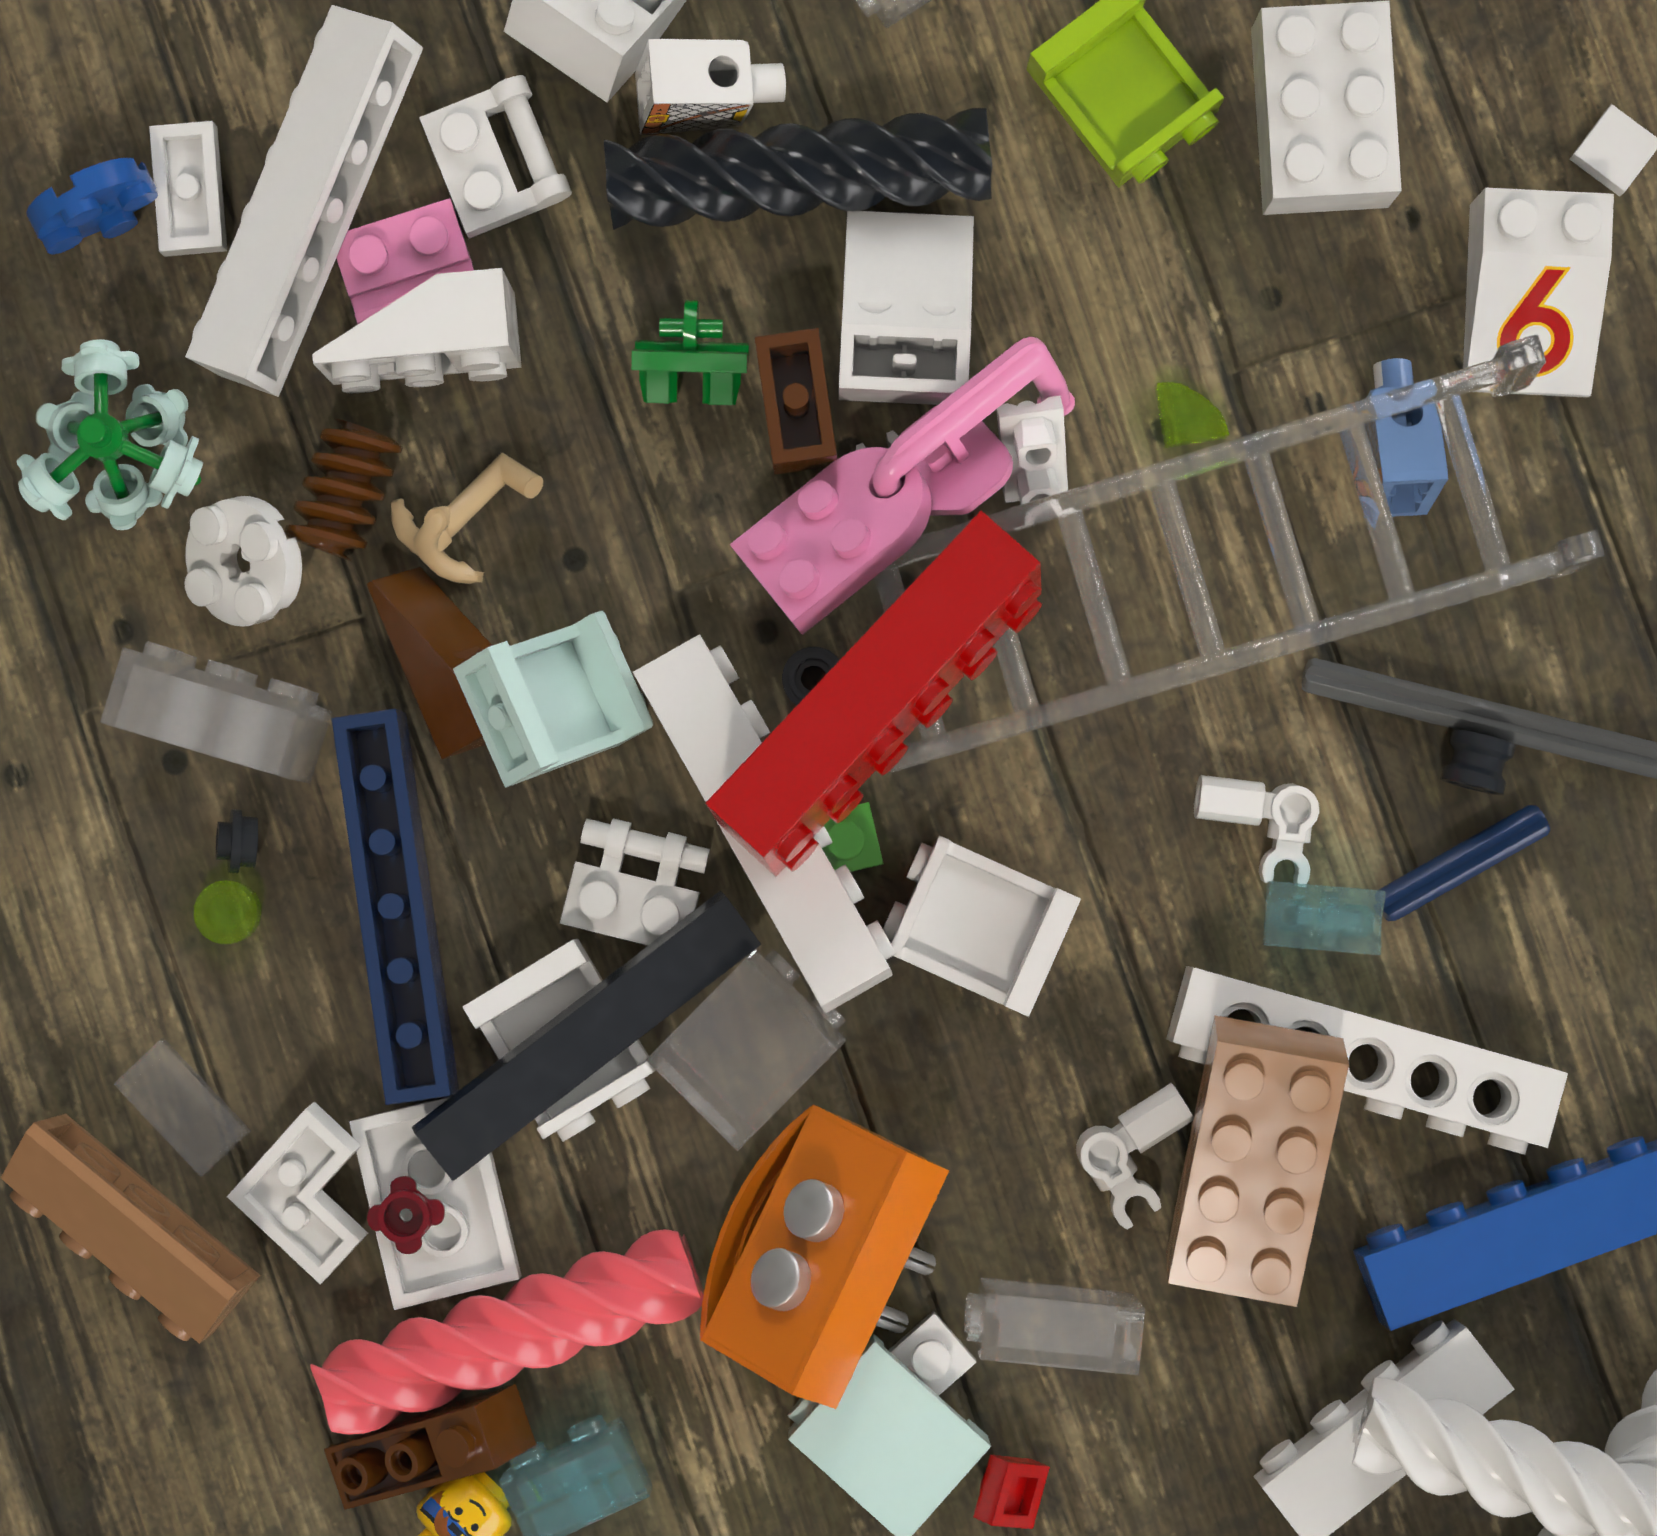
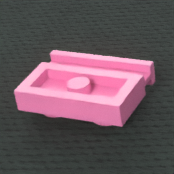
M450 198L348 230L337 255L338 265L355 312L357 324H360L436 274L474 270L460 223Z

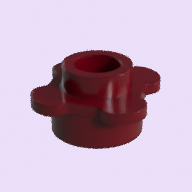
M400 1176L391 1182L390 1194L383 1202L369 1209L367 1221L372 1230L381 1231L385 1237L395 1242L399 1252L413 1254L422 1247V1237L431 1226L439 1225L444 1220L445 1207L440 1200L429 1199L417 1189V1183L412 1177ZM403 1209H409L412 1212L411 1220L404 1221L401 1219L400 1213Z

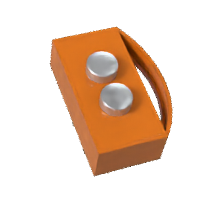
M814 1104L810 1106L770 1144L747 1176L729 1209L720 1230L706 1278L701 1311L700 1341L789 1394L836 1409L875 1326L895 1333H902L906 1327L895 1321L908 1325L906 1313L886 1306L903 1267L923 1275H929L933 1272L932 1268L909 1257L934 1267L936 1266V1259L932 1254L913 1246L937 1199L949 1170L848 1119Z

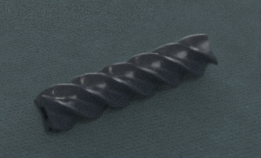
M970 108L960 111L946 121L925 113H908L895 117L883 126L860 118H845L829 124L819 132L808 126L796 123L779 124L768 128L756 137L735 129H717L705 133L693 143L670 134H654L642 138L629 149L616 142L604 139L606 192L613 230L628 224L633 219L649 226H674L689 220L695 214L713 221L730 222L745 218L759 208L778 216L792 217L814 210L823 202L839 210L854 212L870 208L886 197L903 205L921 206L942 198L949 191L967 200L983 201L992 199V156L986 108Z

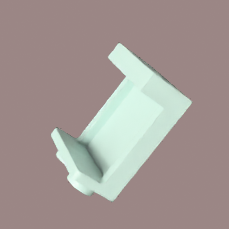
M603 611L592 613L571 626L511 646L505 641L487 647L453 668L505 788L617 747L653 727V720L646 707L644 696L638 689L620 648L619 640Z
M875 1334L870 1337L836 1409L800 1398L787 1415L794 1421L789 1428L788 1440L895 1536H912L991 1447L988 1435L970 1419L966 1421L892 1355L884 1347L883 1341Z

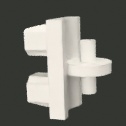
M1061 396L1048 397L1038 404L1031 401H1023L1018 406L1009 403L1002 404L997 408L999 440L1008 449L1013 460L1012 473L1003 486L1005 502L1020 501L1022 513L1027 516L1058 511L1061 509L1060 495L1068 494L1064 409Z

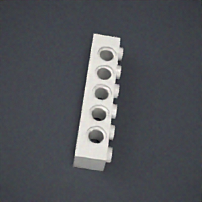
M1186 966L1166 1040L1181 1044L1178 1057L1205 1064L1214 1016L1228 1017L1235 1010L1245 1009L1253 1016L1255 1023L1294 1030L1299 1027H1308L1313 1033L1343 1038L1348 1060L1355 1048L1360 1045L1369 1044L1378 1056L1376 1071L1367 1079L1357 1080L1352 1076L1348 1068L1344 1091L1367 1097L1364 1105L1365 1110L1400 1120L1402 1119L1404 1108L1429 1114L1426 1127L1463 1137L1466 1125L1489 1131L1490 1135L1487 1144L1524 1155L1526 1154L1528 1143L1548 1148L1568 1073ZM1424 1062H1431L1439 1073L1438 1087L1429 1096L1418 1097L1411 1087V1075L1418 1065ZM1492 1079L1500 1089V1103L1491 1113L1481 1115L1474 1106L1473 1094L1480 1083Z

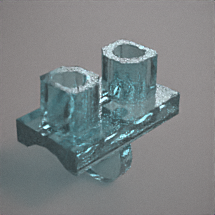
M1267 881L1262 945L1381 955V925L1386 891Z

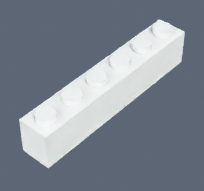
M331 5L323 27L315 37L314 48L301 80L291 95L289 108L276 140L268 150L265 166L251 200L243 210L241 224L229 253L218 270L217 281L204 313L194 328L186 358L221 377L279 397L423 50L420 44L393 22Z
M700 634L633 671L634 676L705 802L762 743L760 738L770 733L753 701L749 700L740 705L729 684L739 679L721 645L709 651ZM720 826L825 1013L893 976L886 960L894 956L896 952L878 920L867 926L862 920L854 904L862 900L864 896L846 864L836 870L833 869L822 849L833 843L824 826L813 837L819 844L812 855L797 870L791 872L785 867L776 877Z

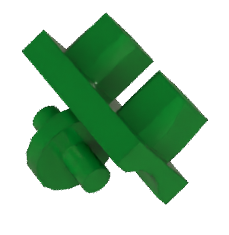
M685 300L684 318L659 319V337H683V341H635V349H632L631 370H639V381L645 403L669 404L677 402L679 372H703L702 403L709 405H736L742 373H747L749 343L698 342L699 338L723 339V320L699 319L698 301Z

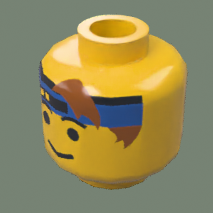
M485 1472L435 1485L417 1505L416 1513L418 1519L426 1527L418 1536H503L511 1527L512 1520L507 1508L513 1501Z

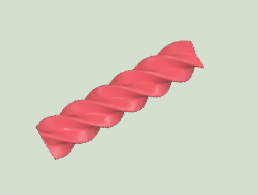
M655 1230L637 1239L624 1256L605 1251L590 1253L574 1263L563 1278L545 1273L531 1274L520 1279L509 1290L503 1300L484 1295L470 1296L458 1302L450 1310L443 1322L423 1317L409 1318L394 1327L381 1345L362 1339L348 1340L339 1344L328 1355L322 1367L310 1364L322 1396L331 1432L347 1435L365 1434L384 1427L402 1412H426L439 1408L453 1400L463 1389L471 1391L487 1390L503 1385L514 1378L524 1367L532 1369L549 1368L564 1363L575 1356L585 1345L594 1347L610 1346L623 1342L636 1334L646 1323L671 1324L684 1320L697 1312L702 1306L704 1289L696 1271L685 1234L681 1237L678 1231Z

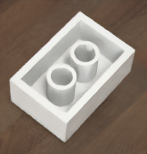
M1389 1L1261 8L1251 28L1263 215L1388 208L1402 191Z

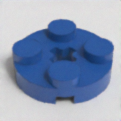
M118 158L98 163L70 175L75 187L58 198L51 186L32 201L26 215L49 254H59L78 245L84 237L100 231L104 238H114L128 232L138 224L134 212L153 202L158 197V193L143 162L137 166L134 158Z

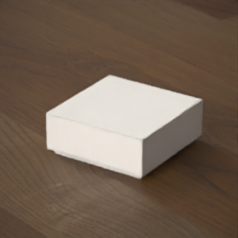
M1611 104L1570 157V160L1620 197L1657 150V137Z

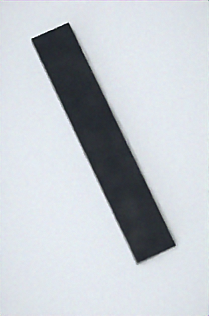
M720 890L413 1125L414 1134L451 1180H456L762 944L726 895Z

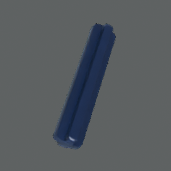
M1528 805L1377 890L1373 895L1375 903L1387 921H1397L1547 836L1551 831L1549 823L1537 805Z

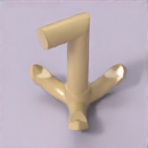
M502 452L448 506L430 509L420 529L416 527L412 513L405 508L404 499L392 500L391 516L397 538L413 553L418 555L438 576L456 583L472 584L482 582L484 572L474 571L464 561L458 562L444 552L452 542L451 538L505 485L531 499L541 491L543 478Z

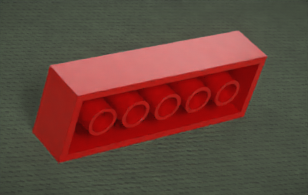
M981 510L706 801V806L718 824L775 877L785 867L791 872L797 870L817 848L819 843L813 837L830 819L837 824L842 822L857 807L864 796L858 789L875 771L884 776L901 760L908 750V746L903 741L920 723L929 728L946 712L953 701V698L948 693L965 675L971 681L976 679L990 665L998 653L992 646L1009 628L1015 633L1020 632L1038 613L1042 606V603L1037 600L1042 590L1041 563Z

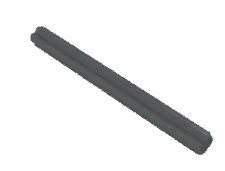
M1318 658L1308 660L1303 672L1302 690L1307 693L1456 730L1485 734L1513 744L1657 779V742Z

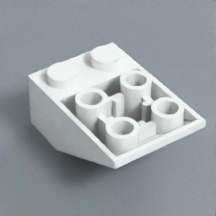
M512 0L504 32L599 98L608 102L636 71L648 39H660L686 0Z
M847 211L839 400L939 405L969 381L974 216Z
M502 268L436 274L313 353V364L333 385L342 384V391L346 393H365L379 390L381 388L380 381L405 378L406 386L429 387L443 384V375L468 373L469 380L493 381L506 378V369L522 368L515 292Z

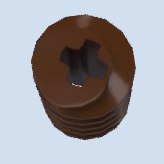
M335 419L343 428H326L320 434L322 441L331 447L334 452H317L311 458L312 463L325 476H308L302 482L303 487L315 496L316 500H299L295 502L293 507L307 521V525H287L284 532L289 538H296V541L352 561L344 554L345 550L366 549L368 543L353 530L354 526L375 525L376 518L362 507L363 501H383L385 498V494L371 483L372 477H392L394 470L379 459L381 453H401L403 447L393 439L371 429L341 419Z

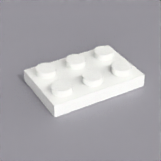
M451 1096L349 1122L353 1138L361 1145L356 1152L370 1208L383 1202L390 1194L391 1182L400 1176L412 1177L416 1181L417 1189L429 1199L440 1200L445 1207L444 1220L439 1225L431 1226L422 1237V1247L413 1254L399 1252L395 1242L385 1237L381 1231H375L394 1310L518 1280L522 1277L492 1152L456 1180L452 1181L412 1129L413 1125ZM403 1209L400 1213L401 1219L404 1221L411 1220L412 1212L409 1209Z

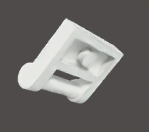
M523 75L504 79L489 90L419 117L469 239L557 204L572 194L566 176L558 174L528 102L532 92L526 77ZM505 111L534 181L530 188L517 192L488 120V117Z

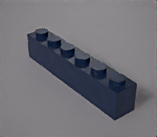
M389 709L331 718L385 1104L390 1105L450 1096L459 1091L407 716L405 712L398 709Z

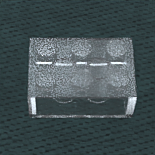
M146 641L143 653L123 647L100 723L287 779L311 783L332 711L316 705L319 693L273 678L270 679L267 690L255 687L258 675L209 659L205 671L194 669L197 657Z

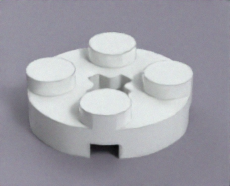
M240 496L221 500L210 506L195 510L190 519V530L186 542L188 574L184 582L187 596L193 604L200 607L206 606L210 613L221 621L242 627L266 622L275 618L274 616L280 609L289 607L296 598L301 584L302 558L296 538L287 539L283 528L277 522L284 520V518L275 507L259 498ZM240 547L242 549V558L250 562V570L247 572H242L238 566L237 552Z

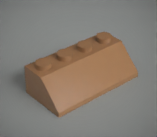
M67 1114L34 1122L25 1132L1 1176V1179L13 1188L9 1195L16 1205L33 1217L40 1218L44 1214L63 1230L59 1234V1238L70 1250L85 1259H90L92 1255L112 1271L108 1278L117 1289L134 1300H139L143 1296L161 1311L158 1316L159 1322L170 1333L183 1341H188L192 1337L200 1344L210 1337L261 1276Z

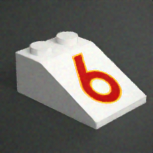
M1485 188L1470 204L1462 391L1567 397L1591 396L1612 256L1614 194Z

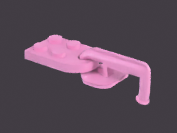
M1035 337L1023 338L939 405L930 409L906 428L889 448H864L838 458L734 540L730 546L803 635L905 554L922 535L930 516L968 514L1006 484L1013 469L1011 454L1005 445L982 421L1031 381L1034 382L1040 394L1037 404L1048 397L1061 396L1064 416L1073 410L1075 398L1069 392L1066 381L1046 345Z

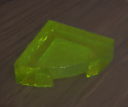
M1156 383L1154 387L1165 448L1225 439L1230 435L1220 410L1203 395L1180 383Z

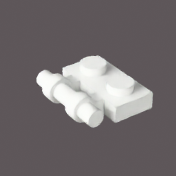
M614 818L611 824L586 819L580 843L603 848L604 854L600 867L575 861L560 924L649 946L696 910L700 892L677 887L676 883L680 868L704 874L710 849L686 843V836L670 832L664 838L632 830V823ZM625 854L659 862L660 866L656 881L620 873Z

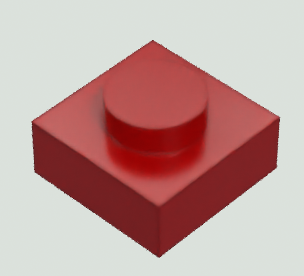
M990 1454L985 1474L980 1483V1493L973 1518L991 1526L1033 1529L1050 1467L1029 1458Z

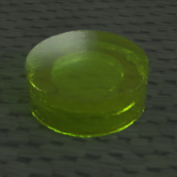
M223 880L208 885L201 891L194 905V920L197 928L207 939L219 944H234L244 941L255 932L261 919V905L257 895L250 887L238 881Z

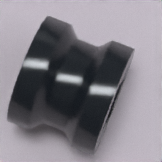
M1453 730L1450 744L1454 749L1451 763L1443 767L1440 780L1474 791L1503 795L1506 787V781L1502 776L1504 764L1513 758L1516 745L1485 734Z

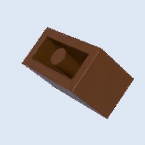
M819 328L755 337L774 475L827 467L837 460V452Z

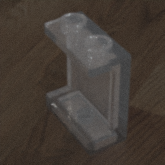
M756 948L646 1059L737 1151L847 1041L846 1036L839 1030L847 1020L836 1009L825 1013L816 997L810 1002L793 985L801 975L775 949L765 957Z

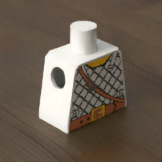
M648 39L635 72L640 135L741 126L749 114L753 103L784 102L786 95V78L783 64H751L749 44L744 40Z

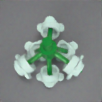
M97 339L82 343L80 351L75 356L62 360V371L74 376V384L80 391L75 392L71 399L58 405L45 403L39 407L36 413V422L40 427L45 428L51 443L48 453L41 454L36 460L27 454H23L17 459V465L22 471V479L18 482L22 497L37 511L47 512L50 509L55 517L66 520L72 515V510L67 502L80 489L79 482L73 471L90 456L101 461L105 469L96 477L93 490L89 491L86 495L85 503L90 512H101L108 517L112 527L116 530L132 528L148 507L157 506L161 500V506L168 509L177 492L187 497L193 487L201 483V476L199 474L203 462L193 457L199 438L192 436L188 442L187 433L183 429L185 412L188 409V400L184 393L178 389H172L165 393L155 391L150 384L139 385L133 391V401L127 408L126 420L118 421L108 414V395L119 393L126 388L127 370L136 369L139 366V356L132 351H120V347L109 340ZM130 433L141 446L152 447L160 444L165 446L161 454L157 455L129 442L128 434ZM124 454L153 467L149 483L145 482L139 469L128 464H118L116 459Z

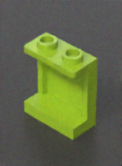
M1099 0L1031 52L1026 69L1118 188L1132 177L1139 184L1152 177L1169 161L1164 153L1182 139L1191 146L1208 134L1219 123L1215 114L1224 100V96L1217 88L1211 92L1208 91L1144 9L1145 0Z

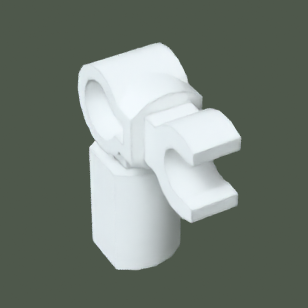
M1200 775L1196 787L1194 817L1197 819L1255 826L1260 825L1262 818L1269 819L1267 837L1273 838L1272 848L1264 853L1260 860L1259 875L1261 881L1272 883L1274 868L1277 863L1282 860H1290L1295 866L1293 884L1298 887L1306 886L1310 878L1311 869L1302 851L1303 844L1310 843L1312 826L1317 821L1319 815V802L1316 796L1309 789L1293 783L1282 784L1272 792H1266L1263 782Z
M1172 1083L1118 1116L1121 1123L1115 1127L1094 1126L1088 1128L1080 1135L1076 1144V1154L1079 1162L1093 1178L1100 1191L1110 1190L1112 1192L1110 1199L1111 1212L1118 1223L1127 1230L1133 1226L1125 1212V1204L1131 1197L1142 1196L1146 1198V1201L1155 1212L1161 1209L1160 1198L1152 1186L1143 1180L1133 1177L1137 1171V1166L1129 1153L1135 1149L1143 1153L1194 1119L1191 1111Z

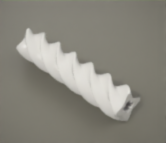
M1373 1378L1366 1404L1352 1441L1355 1443L1352 1464L1361 1470L1373 1474H1388L1403 1469L1418 1487L1438 1496L1454 1495L1468 1490L1480 1507L1489 1513L1500 1517H1516L1533 1512L1545 1529L1556 1536H1590L1596 1533L1599 1536H1657L1656 1467L1631 1462L1617 1464L1609 1455L1596 1447L1571 1441L1553 1443L1545 1434L1530 1425L1512 1420L1488 1421L1480 1412L1467 1404L1452 1399L1436 1398L1424 1400L1415 1390L1404 1383L1390 1378Z

